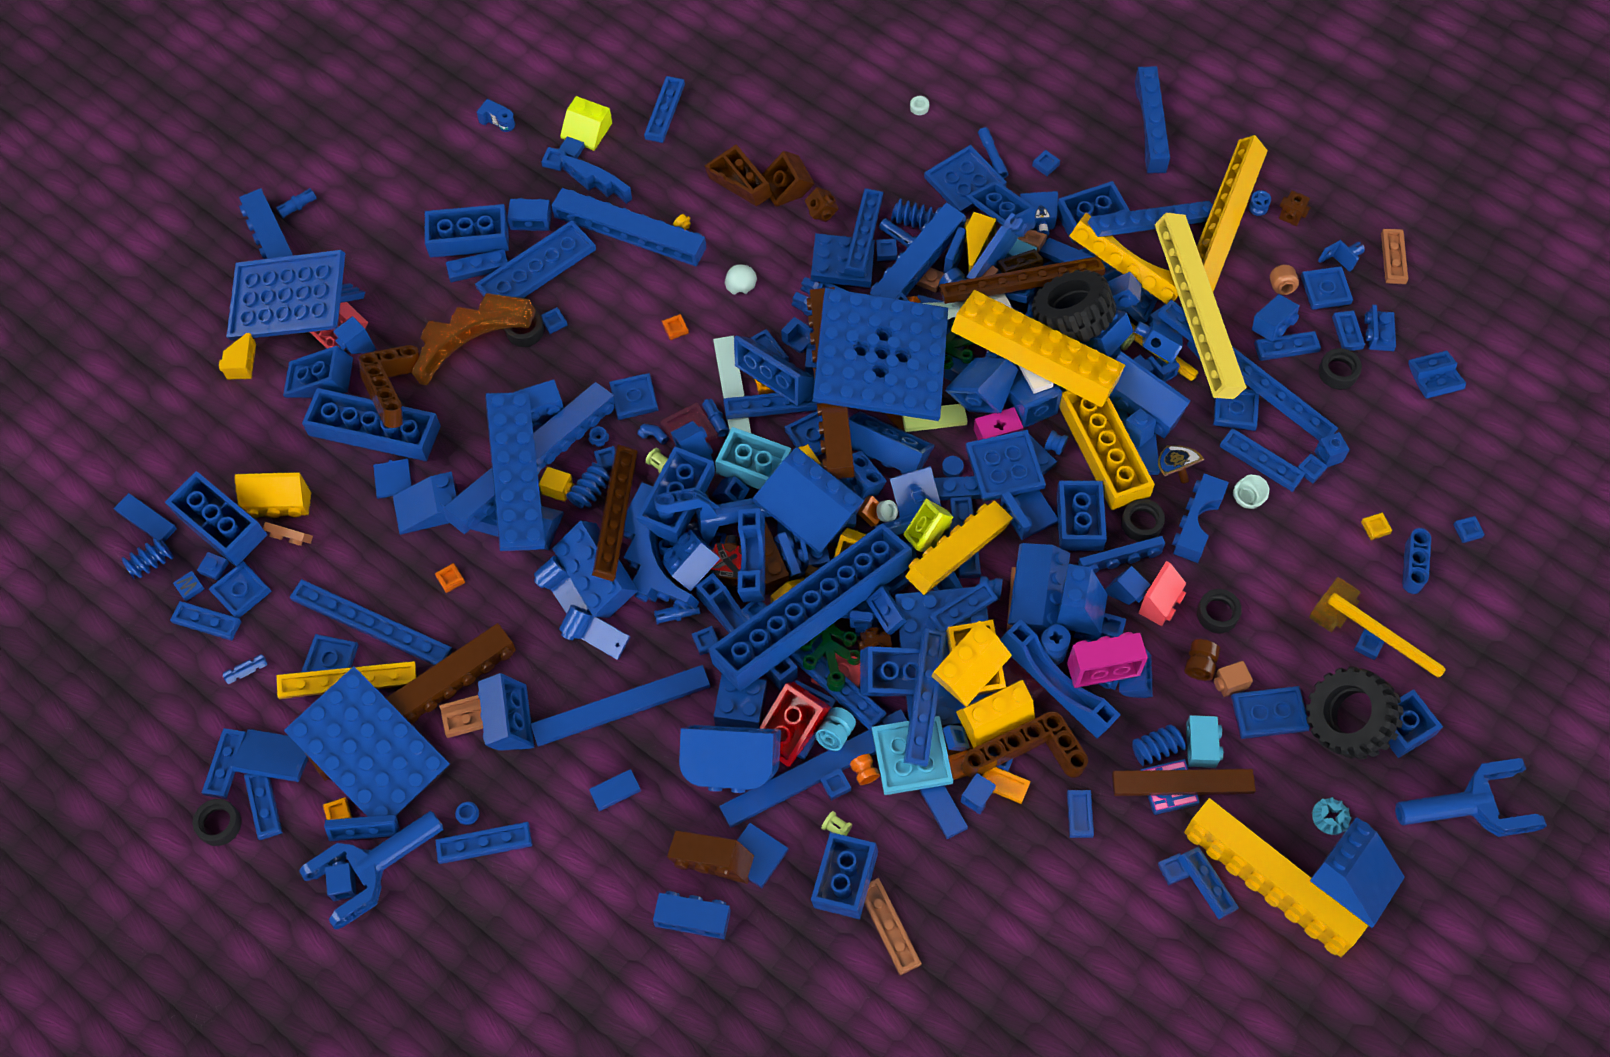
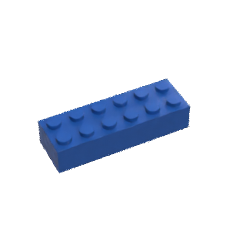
M320 388L316 389L302 422L308 436L426 462L441 427L436 413L402 406V425L397 428H388L383 424L371 399Z

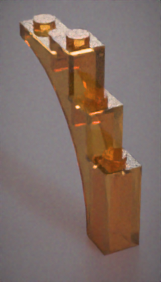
M486 293L483 301L480 303L479 310L457 307L454 315L451 317L450 324L428 321L421 336L425 345L421 350L417 363L413 367V376L420 384L428 385L435 371L457 348L475 337L497 329L511 327L529 328L536 312L529 299Z

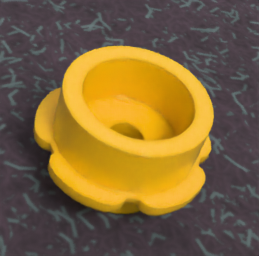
M681 214L673 222V226H679L687 230L691 225L689 222L690 217Z

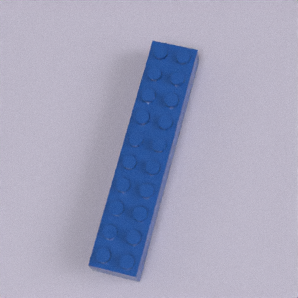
M882 523L711 646L709 653L712 664L741 692L870 597L881 586H885L908 569L909 564L913 561L912 548Z

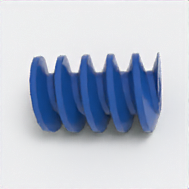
M900 198L894 206L891 222L896 219V223L901 224L904 220L905 226L911 223L912 228H916L919 224V229L922 230L923 226L934 218L933 208L930 206L928 211H925V205L923 204L918 209L916 202L913 207H910L909 200L903 205Z
M592 462V466L587 468V472L582 474V479L577 480V485H574L571 491L566 494L569 501L581 509L584 506L591 508L592 505L588 500L596 502L597 498L594 493L601 495L602 492L599 487L606 489L607 485L604 481L609 482L610 480L608 472Z
M153 538L154 546L145 543V551L138 547L137 556L130 552V560H127L125 557L121 558L134 580V575L139 578L143 577L142 570L150 573V565L157 569V561L165 564V556L170 559L174 558L162 538V541Z
M1053 624L1043 632L1040 643L1055 665H1059L1064 661L1071 635L1060 624Z
M1171 724L1167 725L1165 729L1159 728L1157 732H1150L1149 736L1142 735L1141 740L1135 738L1132 742L1134 754L1142 766H1144L1145 759L1149 764H1153L1152 756L1157 761H1160V753H1163L1165 757H1169V749L1176 754L1178 752L1177 746L1183 751L1186 750L1181 732Z

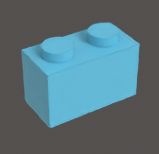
M1190 715L1186 722L1188 767L1216 768L1220 760H1223V747L1219 746V738L1221 739L1222 726L1218 725V717Z

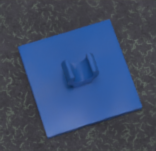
M931 466L889 478L900 518L918 512L926 498L941 506Z

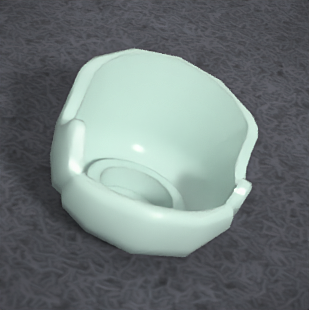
M739 264L729 269L724 283L726 289L734 295L738 292L747 294L748 291L755 287L757 277L751 267Z
M1250 474L1236 483L1233 496L1242 507L1254 509L1268 499L1270 488L1267 481L1261 476Z

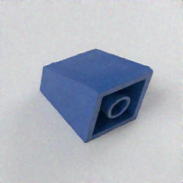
M1003 357L974 358L947 386L945 391L969 412L1001 413L1018 368L1011 361Z
M1020 369L1016 374L1005 404L1008 409L1015 407L1023 427L1026 428L1058 414L1062 391L1054 383L1052 388L1034 394Z
M1068 564L1056 624L1064 626L1067 630L1101 636L1108 594L1092 568Z

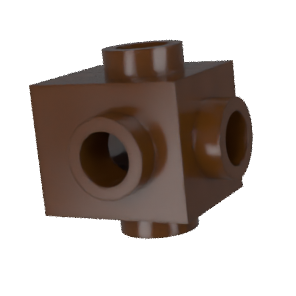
M818 187L805 199L809 214L815 220L827 222L839 210L836 199L831 192Z
M1292 190L1289 196H1284L1279 207L1282 208L1279 219L1298 226L1301 218H1306L1310 207L1307 206L1310 198Z
M872 627L860 633L861 640L858 641L859 652L866 647H892L891 636L883 628Z

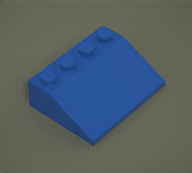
M797 447L782 461L752 498L753 502L798 538L804 540L818 554H821L851 521L864 502L861 497Z
M1356 817L1310 881L1373 928L1405 876L1379 834L1368 823Z

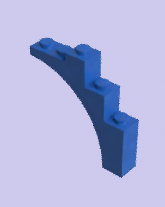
M641 483L627 510L623 531L624 537L632 541L624 558L630 563L629 567L638 571L633 579V583L638 589L634 597L643 602L650 600L655 603L658 598L666 602L671 599L675 601V605L686 609L687 606L696 609L699 601L688 592L678 588L667 575L660 559L658 536L636 518L653 487Z

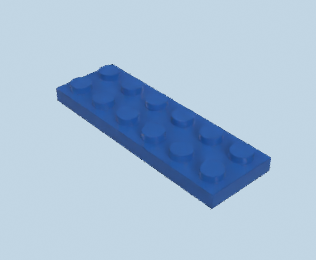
M571 220L475 283L476 289L500 314L595 251L596 245Z

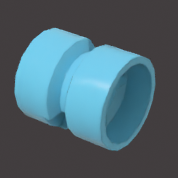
M832 708L818 728L815 735L816 740L828 750L839 751L856 725L855 718L843 708Z

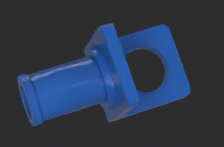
M1339 240L1324 249L1318 262L1321 263L1334 257L1350 272L1359 260L1358 255L1363 254L1365 248L1363 244L1359 246L1361 242H1356L1348 247Z

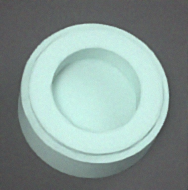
M923 96L912 98L910 101L911 112L915 115L926 114L929 110L928 99Z
M885 500L877 505L876 513L882 522H891L896 519L898 508L893 501Z

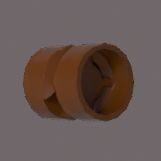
M1204 639L1193 640L1189 651L1190 659H1187L1184 669L1185 674L1201 681L1212 680L1216 669L1215 663L1218 661L1221 650L1220 647L1212 641Z

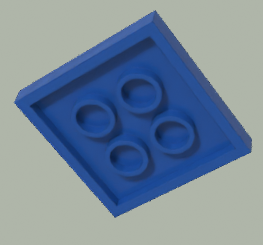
M971 145L924 172V178L951 206L961 213H965L975 207L974 204L966 199V195L995 181H998L1005 187L1007 185V182Z
M815 233L810 281L871 288L875 240L872 241L864 277L844 274L852 237Z
M1028 430L966 443L965 448L983 502L999 499L1002 494L1008 491L1013 496L1045 489L1046 483Z

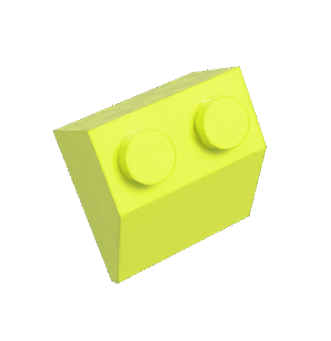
M576 96L566 111L560 135L561 139L565 140L568 136L584 142L585 148L595 151L612 125L610 108Z
M926 498L903 535L916 550L925 552L929 547L935 548L937 546L936 543L940 540L944 531L950 527L953 516L946 509Z

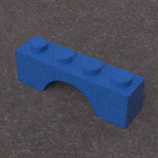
M1205 473L1201 481H1196L1192 491L1196 493L1195 498L1190 497L1186 510H1189L1188 516L1183 515L1179 525L1180 528H1183L1181 534L1176 533L1172 545L1176 546L1174 555L1196 563L1199 562L1209 535L1201 529L1198 516L1205 511L1219 509L1229 482Z
M760 508L738 510V532L742 553L741 568L738 571V594L743 602L765 601V517Z

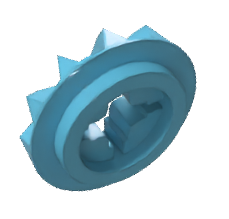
M1333 797L1320 800L1314 806L1312 818L1317 828L1330 835L1344 832L1349 827L1352 818L1349 814V808L1342 801L1335 800ZM1329 810L1332 813L1339 812L1335 818L1336 821L1333 818L1324 819L1328 815Z

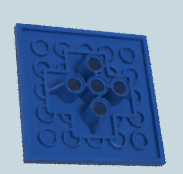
M825 288L812 402L939 421L941 415L948 308Z

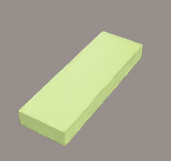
M961 404L941 406L939 421L902 416L905 432L967 425L968 422L965 408Z

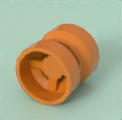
M863 754L850 762L852 771L858 774L856 779L859 785L869 784L880 776L878 769L873 767V759L870 754Z

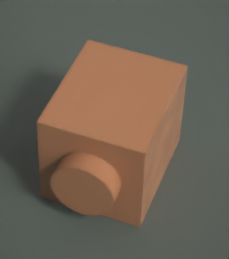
M1244 661L1218 669L1214 677L1215 687L1218 691H1221L1223 697L1247 690L1253 682Z

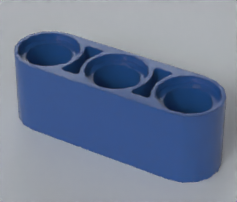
M1423 528L1414 529L1405 543L1402 585L1404 590L1411 594L1419 593L1429 579L1431 535Z

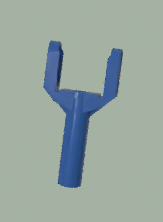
M695 487L662 493L655 497V508L659 512L669 514L696 508L698 530L693 532L707 544L713 540L719 526L738 523V510L760 508L764 517L771 516L753 502L752 498L717 505L709 500L705 493ZM662 539L659 542V553L664 556L668 550L673 549L677 544ZM668 545L673 546L671 548H664V546Z
M1521 758L1481 764L1473 774L1464 792L1397 802L1395 807L1397 820L1402 826L1468 815L1473 816L1483 828L1498 837L1534 832L1547 826L1544 816L1538 814L1498 818L1500 814L1488 781L1513 777L1515 774L1526 770L1524 761Z
M429 811L372 850L336 843L304 864L299 872L305 881L318 879L326 874L325 867H330L336 862L349 861L366 889L334 910L329 918V922L334 929H340L377 905L384 869L443 831V826L434 812Z

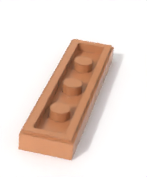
M877 878L870 881L864 904L899 975H902L921 966L922 963L880 879Z

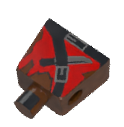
M727 535L725 544H715L713 550L720 559L705 575V578L714 573L723 585L738 587V571L741 568L742 553L741 546H738L739 538L737 536Z

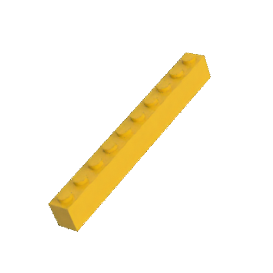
M1256 135L1239 139L1197 245L1212 291H1214L1268 151Z

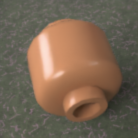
M1280 265L1271 271L1270 282L1277 294L1288 295L1297 289L1299 279L1292 266Z

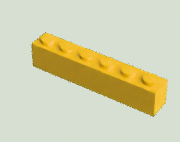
M995 500L989 505L983 504L975 516L971 514L966 518L963 526L957 525L950 532L948 538L943 536L936 543L937 546L935 548L931 546L923 553V558L919 559L917 557L909 564L910 570L905 577L923 595L927 594L1006 529L1013 517Z

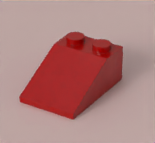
M795 682L785 684L760 728L781 729L780 762L788 767L791 766L831 709V706Z

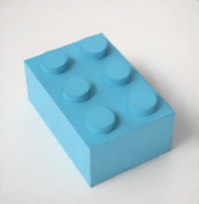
M732 427L715 461L716 474L727 478L735 476L744 484L760 489L782 461L791 453V448Z

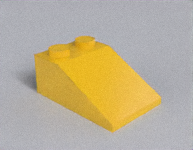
M973 212L971 218L967 219L964 225L966 230L965 242L968 274L996 234V219Z

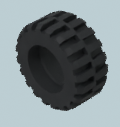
M1075 270L1073 273L1067 272L1063 273L1060 277L1056 276L1051 282L1045 283L1043 288L1038 290L1031 307L1036 321L1079 342L1090 341V338L1099 336L1101 331H1105L1109 327V323H1112L1116 313V303L1107 280L1100 274L1092 273L1090 270H1084V272Z
M1348 667L1347 670L1339 668L1335 670L1336 674L1334 675L1330 672L1324 675L1325 680L1323 682L1318 681L1314 685L1317 689L1314 693L1310 692L1308 698L1311 699V704L1306 705V712L1310 713V717L1306 719L1307 724L1313 727L1310 731L1312 735L1318 739V742L1323 747L1350 759L1354 757L1366 759L1367 755L1372 757L1379 755V749L1387 750L1390 747L1388 742L1391 739L1396 740L1399 735L1395 733L1397 727L1402 728L1403 723L1399 719V715H1403V707L1398 705L1401 699L1394 692L1393 686L1386 682L1385 679L1364 668L1361 670L1357 667ZM1356 693H1364L1369 696L1372 705L1370 719L1359 731L1350 734L1341 731L1337 721L1339 707L1349 696Z

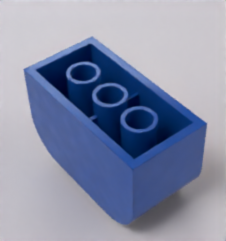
M197 471L165 501L166 505L191 530L236 567L268 535L254 518Z
M688 725L683 727L680 733V770L687 781L696 786L708 787V791H722L723 788H731V792L744 793L745 790L758 788L773 778L778 771L781 729Z

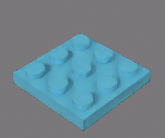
M935 716L927 767L903 763L909 721L872 727L884 795L953 784L940 716Z

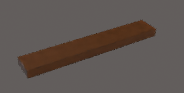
M1253 769L1112 772L1114 796L1254 794L1256 792Z

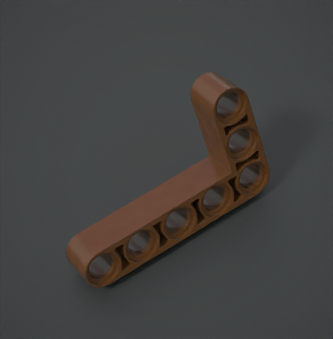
M413 345L365 353L359 357L361 379L383 424L388 428H397L403 423L401 402L388 377L413 373L419 370V350Z
M1051 711L969 750L961 764V769L968 777H974L976 773L981 775L1046 743L1064 773L1071 778H1077L1082 775L1086 768L1088 757L1063 717L1059 713ZM1047 723L1054 724L1056 728L1049 727ZM1027 732L1034 733L1036 737L1029 736ZM1008 742H1014L1017 747L1010 746ZM1059 742L1066 743L1068 747L1061 746ZM988 751H994L998 756H991ZM968 761H975L978 766H972ZM1071 761H1076L1080 767L1074 766Z

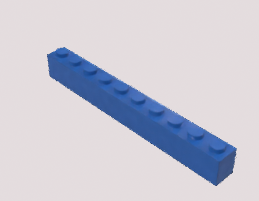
M595 382L533 433L538 474L547 464H551L560 453L567 451L572 443L577 439H581L591 427H595L604 416L609 415L613 411L614 395ZM492 468L444 507L446 520L463 534L467 533L470 529H474L484 517L491 515L496 508Z

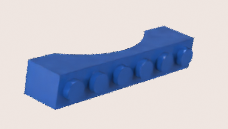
M1157 66L1138 67L1135 88L1144 121L1147 173H1166L1170 161L1158 68Z
M714 573L696 585L698 599L729 633L747 621L741 614L740 607L728 589ZM787 657L765 674L781 691L786 683H791L798 678V667Z
M1021 619L1000 639L1011 653V657L1096 738L1100 737L1121 715L1104 698L1096 696L1082 687L1074 688L1072 680L1047 655L1037 634Z

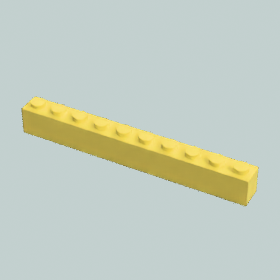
M1165 213L1157 221L1155 228L1213 397L1235 399L1246 389V385L1186 215Z

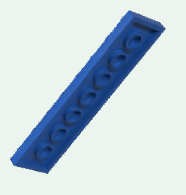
M486 393L485 400L500 551L544 549L545 539L529 393Z

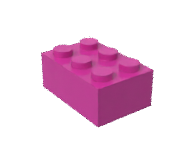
M1126 632L1119 637L1110 638L1105 636L1097 641L1088 642L1084 640L1077 642L1072 647L1067 665L1073 686L1078 688L1140 676L1148 656L1141 634Z

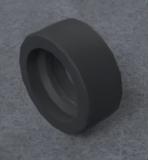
M519 307L510 311L505 317L504 329L508 340L518 347H528L536 344L542 338L544 326L541 315L537 310L531 307ZM521 320H532L536 323V327L527 334H516L512 331L515 323Z
M1336 348L1324 355L1318 372L1321 380L1329 387L1347 389L1357 381L1361 373L1362 364L1358 356L1352 351ZM1331 361L1344 362L1351 368L1352 374L1346 377L1337 376L1331 372L1328 364Z
M1149 499L1132 501L1127 505L1122 516L1124 533L1137 542L1158 537L1165 522L1162 508L1156 502ZM1145 511L1151 514L1156 520L1154 528L1149 530L1136 528L1130 521L1132 513Z
M1225 589L1208 591L1203 595L1197 607L1199 623L1210 632L1220 634L1232 630L1236 626L1242 612L1239 599ZM1211 601H1222L1231 608L1232 616L1228 621H1216L1207 614L1206 606Z
M212 799L206 801L197 809L192 824L194 832L203 842L211 846H221L229 843L237 836L241 829L242 820L240 813L230 802L224 799ZM217 810L227 811L230 815V823L227 828L216 835L208 834L204 829L207 817Z

